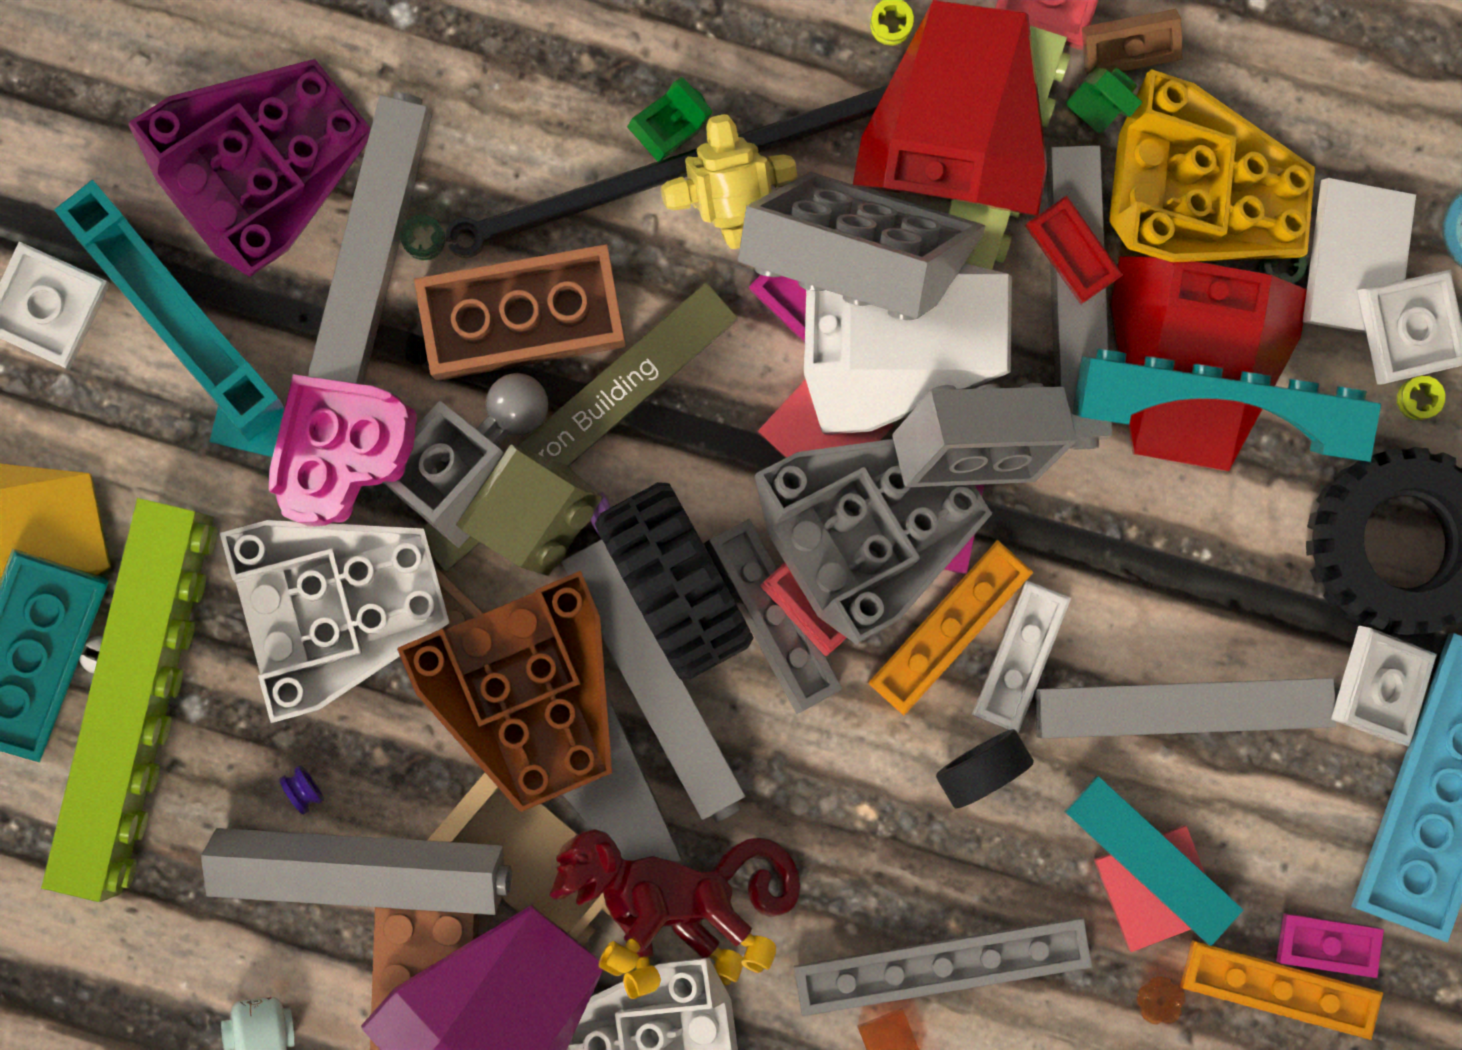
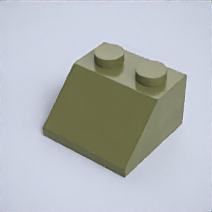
M511 444L456 525L462 531L517 566L549 576L553 569L563 561L566 550L580 530L589 523L593 516V511L603 497L567 465Z

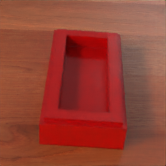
M1067 195L1040 213L1039 216L1026 223L1025 227L1080 305L1123 276Z

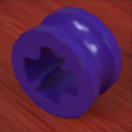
M299 765L294 769L295 774L292 777L284 775L279 779V782L291 803L304 815L309 811V805L312 802L320 804L325 800L314 779L302 765Z

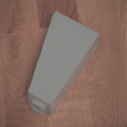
M607 698L612 773L563 794V796L592 829L606 832L614 840L624 860H637L655 856L678 862L682 859V855L611 698Z

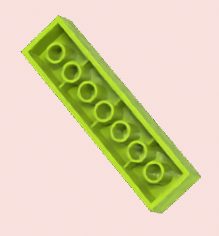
M141 498L136 500L41 889L102 902L122 894L123 888H130L133 882L137 861L131 859L135 840L140 841L143 838L148 822V812L142 810L147 792L152 793L154 791L160 773V765L154 763L158 745H165L171 728L172 718L166 716L170 697H177L182 684L183 669L177 667L182 649H189L194 634L195 623L189 621L193 602L199 603L201 601L206 585V575L201 573L205 554L211 555L213 553L217 540L218 528L212 526L213 516Z

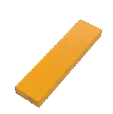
M996 540L868 681V684L904 716L1033 574V571L999 540Z
M1195 940L1191 941L1180 984L1182 989L1372 1040L1383 997V992L1214 945L1209 946L1206 943Z

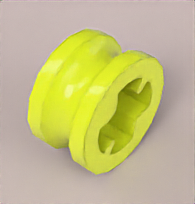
M882 0L875 6L870 20L872 35L878 42L884 45L894 46L901 44L909 37L913 28L914 15L912 9L902 0ZM887 11H895L896 18L904 19L905 27L899 24L897 33H889L887 25L879 24V17L884 20Z
M1418 376L1400 386L1397 393V405L1405 417L1421 421L1436 416L1442 410L1446 394L1443 386L1437 379L1430 376ZM1419 385L1425 387V395L1432 398L1431 405L1422 406L1423 411L1416 409V400L1410 399V392L1420 390Z

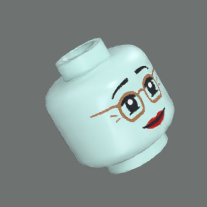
M275 997L238 1001L232 1006L230 1020L221 1021L224 1050H287V1047H294L291 1008H283L279 999Z

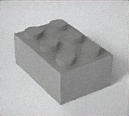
M1030 383L1019 388H1000L997 384H986L975 389H956L952 385L935 387L928 391L923 400L908 414L907 418L892 434L904 487L1036 482L1078 441L1064 387H1044L1041 383Z

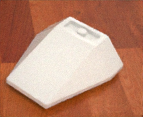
M964 263L937 306L915 320L896 319L888 314V310L871 304L867 306L850 304L843 300V295L831 291H810L806 289L804 376L822 433L830 435L870 432L908 416L923 400L928 391L935 387L952 385L956 389H973L1011 373L1012 276L1007 273Z
M266 520L220 533L232 580L237 585L261 674L258 675L271 723L322 709L400 657L397 650L398 647L441 630L450 624L424 529L348 524L306 526L294 521Z
M709 958L662 962L654 966L661 977V983L654 992L631 999L625 991L624 983L621 982L592 996L567 1050H738L731 998Z

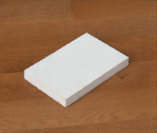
M1332 178L1321 180L1303 323L1366 334L1357 290L1405 280L1416 200L1415 194Z

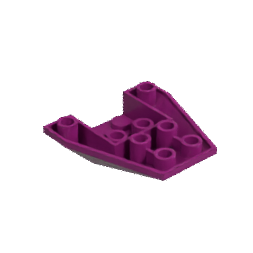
M316 59L172 95L129 121V127L157 183L218 258L249 277L290 250L367 146L371 130Z
M530 905L395 987L364 1021L361 1027L380 1050H567L603 969L598 966L600 958L533 905Z

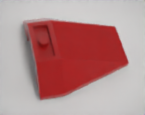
M933 0L861 136L853 185L894 193L907 192L975 203L992 209L1039 216L1048 166L1029 15L1025 12Z
M1118 257L1117 267L1123 276L1113 284L1110 309L1117 352L1127 353L1125 363L1144 365L1146 356L1174 360V370L1192 373L1193 365L1200 364L1223 368L1222 378L1240 380L1242 371L1270 375V385H1276L1301 338L1307 289L1273 275L1197 261L1169 262L1156 257ZM1200 398L1177 400L1146 408L1132 414L1128 427L1133 455L1228 472L1262 409L1251 404L1233 400Z

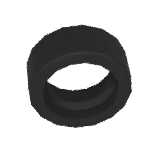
M1012 729L981 743L959 756L938 771L936 778L952 806L957 809L972 804L1013 781L1033 765L1034 760L1017 731Z

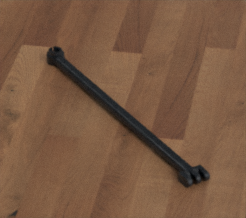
M888 85L739 134L738 137L744 138L747 143L755 144L758 148V153L871 116L874 114ZM697 148L663 159L659 163L654 162L480 221L467 217L455 219L446 230V241L456 243L461 233L471 232L475 235V242L467 248L459 246L458 243L455 245L450 244L448 247L454 255L460 258H471L479 254L486 243L664 185L667 181L679 177L685 178L687 177L685 159L688 156L698 157Z

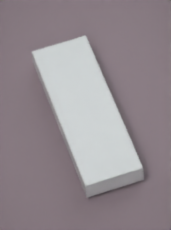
M1027 580L1023 583L973 710V716L1008 730L1015 729L1019 733L1071 601L1070 597Z

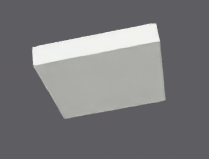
M19 241L0 281V339L70 370L110 283Z
M1451 270L1357 290L1377 385L1462 366V322Z
M1358 626L1331 720L1396 744L1410 746L1437 654L1375 629Z

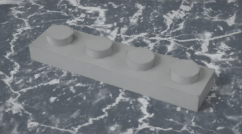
M750 519L706 541L704 545L796 714L842 690L822 652L785 614V611L760 587L777 568Z

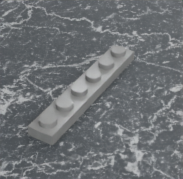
M1082 917L794 965L802 1016L1092 968L1085 923Z

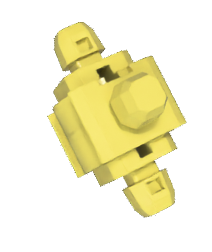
M722 114L711 117L708 120L706 126L708 143L702 144L697 148L698 157L688 156L685 159L688 180L679 177L667 181L661 186L663 203L667 209L674 211L689 209L692 204L694 208L699 210L703 221L712 222L715 227L721 228L723 239L731 249H738L741 243L746 206L772 192L771 185L778 188L797 179L795 160L791 156L784 154L768 156V160L765 156H761L755 144L747 143L744 138L738 137L735 123L728 115Z

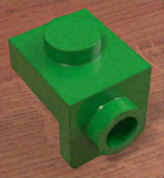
M1095 66L1067 98L1065 103L1095 132L1102 133L1119 113L1130 117L1143 102L1132 93L1138 86L1120 69L1116 67L1110 73L1106 69Z
M680 77L673 82L664 96L634 116L627 128L659 163L699 133L711 116L712 109L707 105L703 95L697 89L692 88L683 77Z

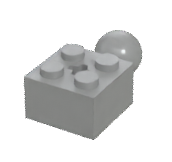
M521 373L508 374L498 379L491 386L486 398L488 416L476 429L443 402L439 401L415 427L414 446L405 464L403 476L395 482H384L402 501L458 548L462 546L470 535L462 531L456 524L504 455L503 451L497 446L508 434L525 435L533 432L546 418L548 411L546 391L536 379L529 375Z

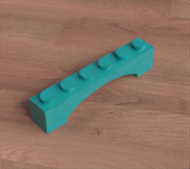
M93 179L54 209L68 230L248 442L284 413L285 408L277 395L192 300Z
M1097 349L1096 358L1082 356L1072 411V414L1076 416L1129 425L1132 414L1162 403L1197 398L1233 400L1257 406L1286 420L1311 440L1310 451L1322 455L1371 462L1381 403L1366 400L1367 391L1337 386L1336 395L1318 393L1319 383L1289 379L1288 388L1270 385V375L1242 371L1240 380L1222 378L1223 368L1200 364L1193 365L1192 373L1174 370V360L1149 356L1145 357L1144 365L1125 363L1127 353Z

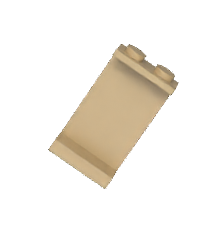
M486 773L481 776L427 840L503 845L504 865H509L512 868V885L510 894L508 896L503 895L502 899L518 913L533 905L582 945L596 931L589 923L602 909L608 915L610 914L605 905L603 893L581 906L576 904L578 891L559 900L549 896L558 873L557 867L561 865L559 862H556V856L559 854L562 846L578 834L542 803L519 812Z

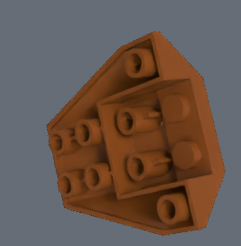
M581 570L535 589L536 592L446 630H438L397 648L416 695L519 812H523L612 773L600 615Z

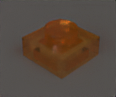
M903 1008L857 1025L866 1050H919Z

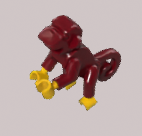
M592 829L576 835L562 846L559 854L556 856V862H559L561 865L557 867L558 873L549 896L559 900L578 891L576 904L581 906L599 897L601 893L604 894L605 905L625 933L624 940L626 945L624 947L615 941H611L603 951L598 966L614 976L626 973L623 978L625 991L629 998L636 999L656 991L661 983L660 974L653 965H650L649 959L654 957L652 940L663 926H671L673 932L701 958L709 957L714 960L713 966L725 986L730 985L731 981H738L743 966L756 973H761L764 968L769 970L776 955V945L771 939L758 935L753 936L750 933L752 927L733 910L731 904L733 890L728 881L747 860L759 858L767 861L774 868L778 876V896H773L769 891V883L772 878L771 873L766 869H759L752 873L748 882V895L752 905L760 914L768 917H777L791 911L798 902L800 878L798 869L790 854L781 845L769 839H747L731 847L721 857L712 871L700 872L677 862L655 856L637 860H624L616 843L606 832ZM706 919L734 946L741 944L746 947L744 956L742 957L739 953L729 949L719 948L720 941L702 925V920Z

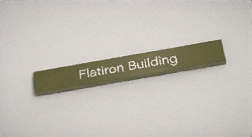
M704 283L518 444L517 447L569 467L738 320L737 316L708 283ZM427 523L421 528L425 531L431 555L446 572L481 543L470 536L458 548L431 524Z

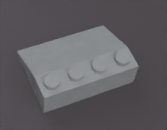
M809 172L746 206L738 262L755 267L754 270L763 276H784L798 281V285L810 291H831L843 295V300L850 304L858 306L871 304L888 310V314L896 319L915 320L937 306L984 235L985 225Z

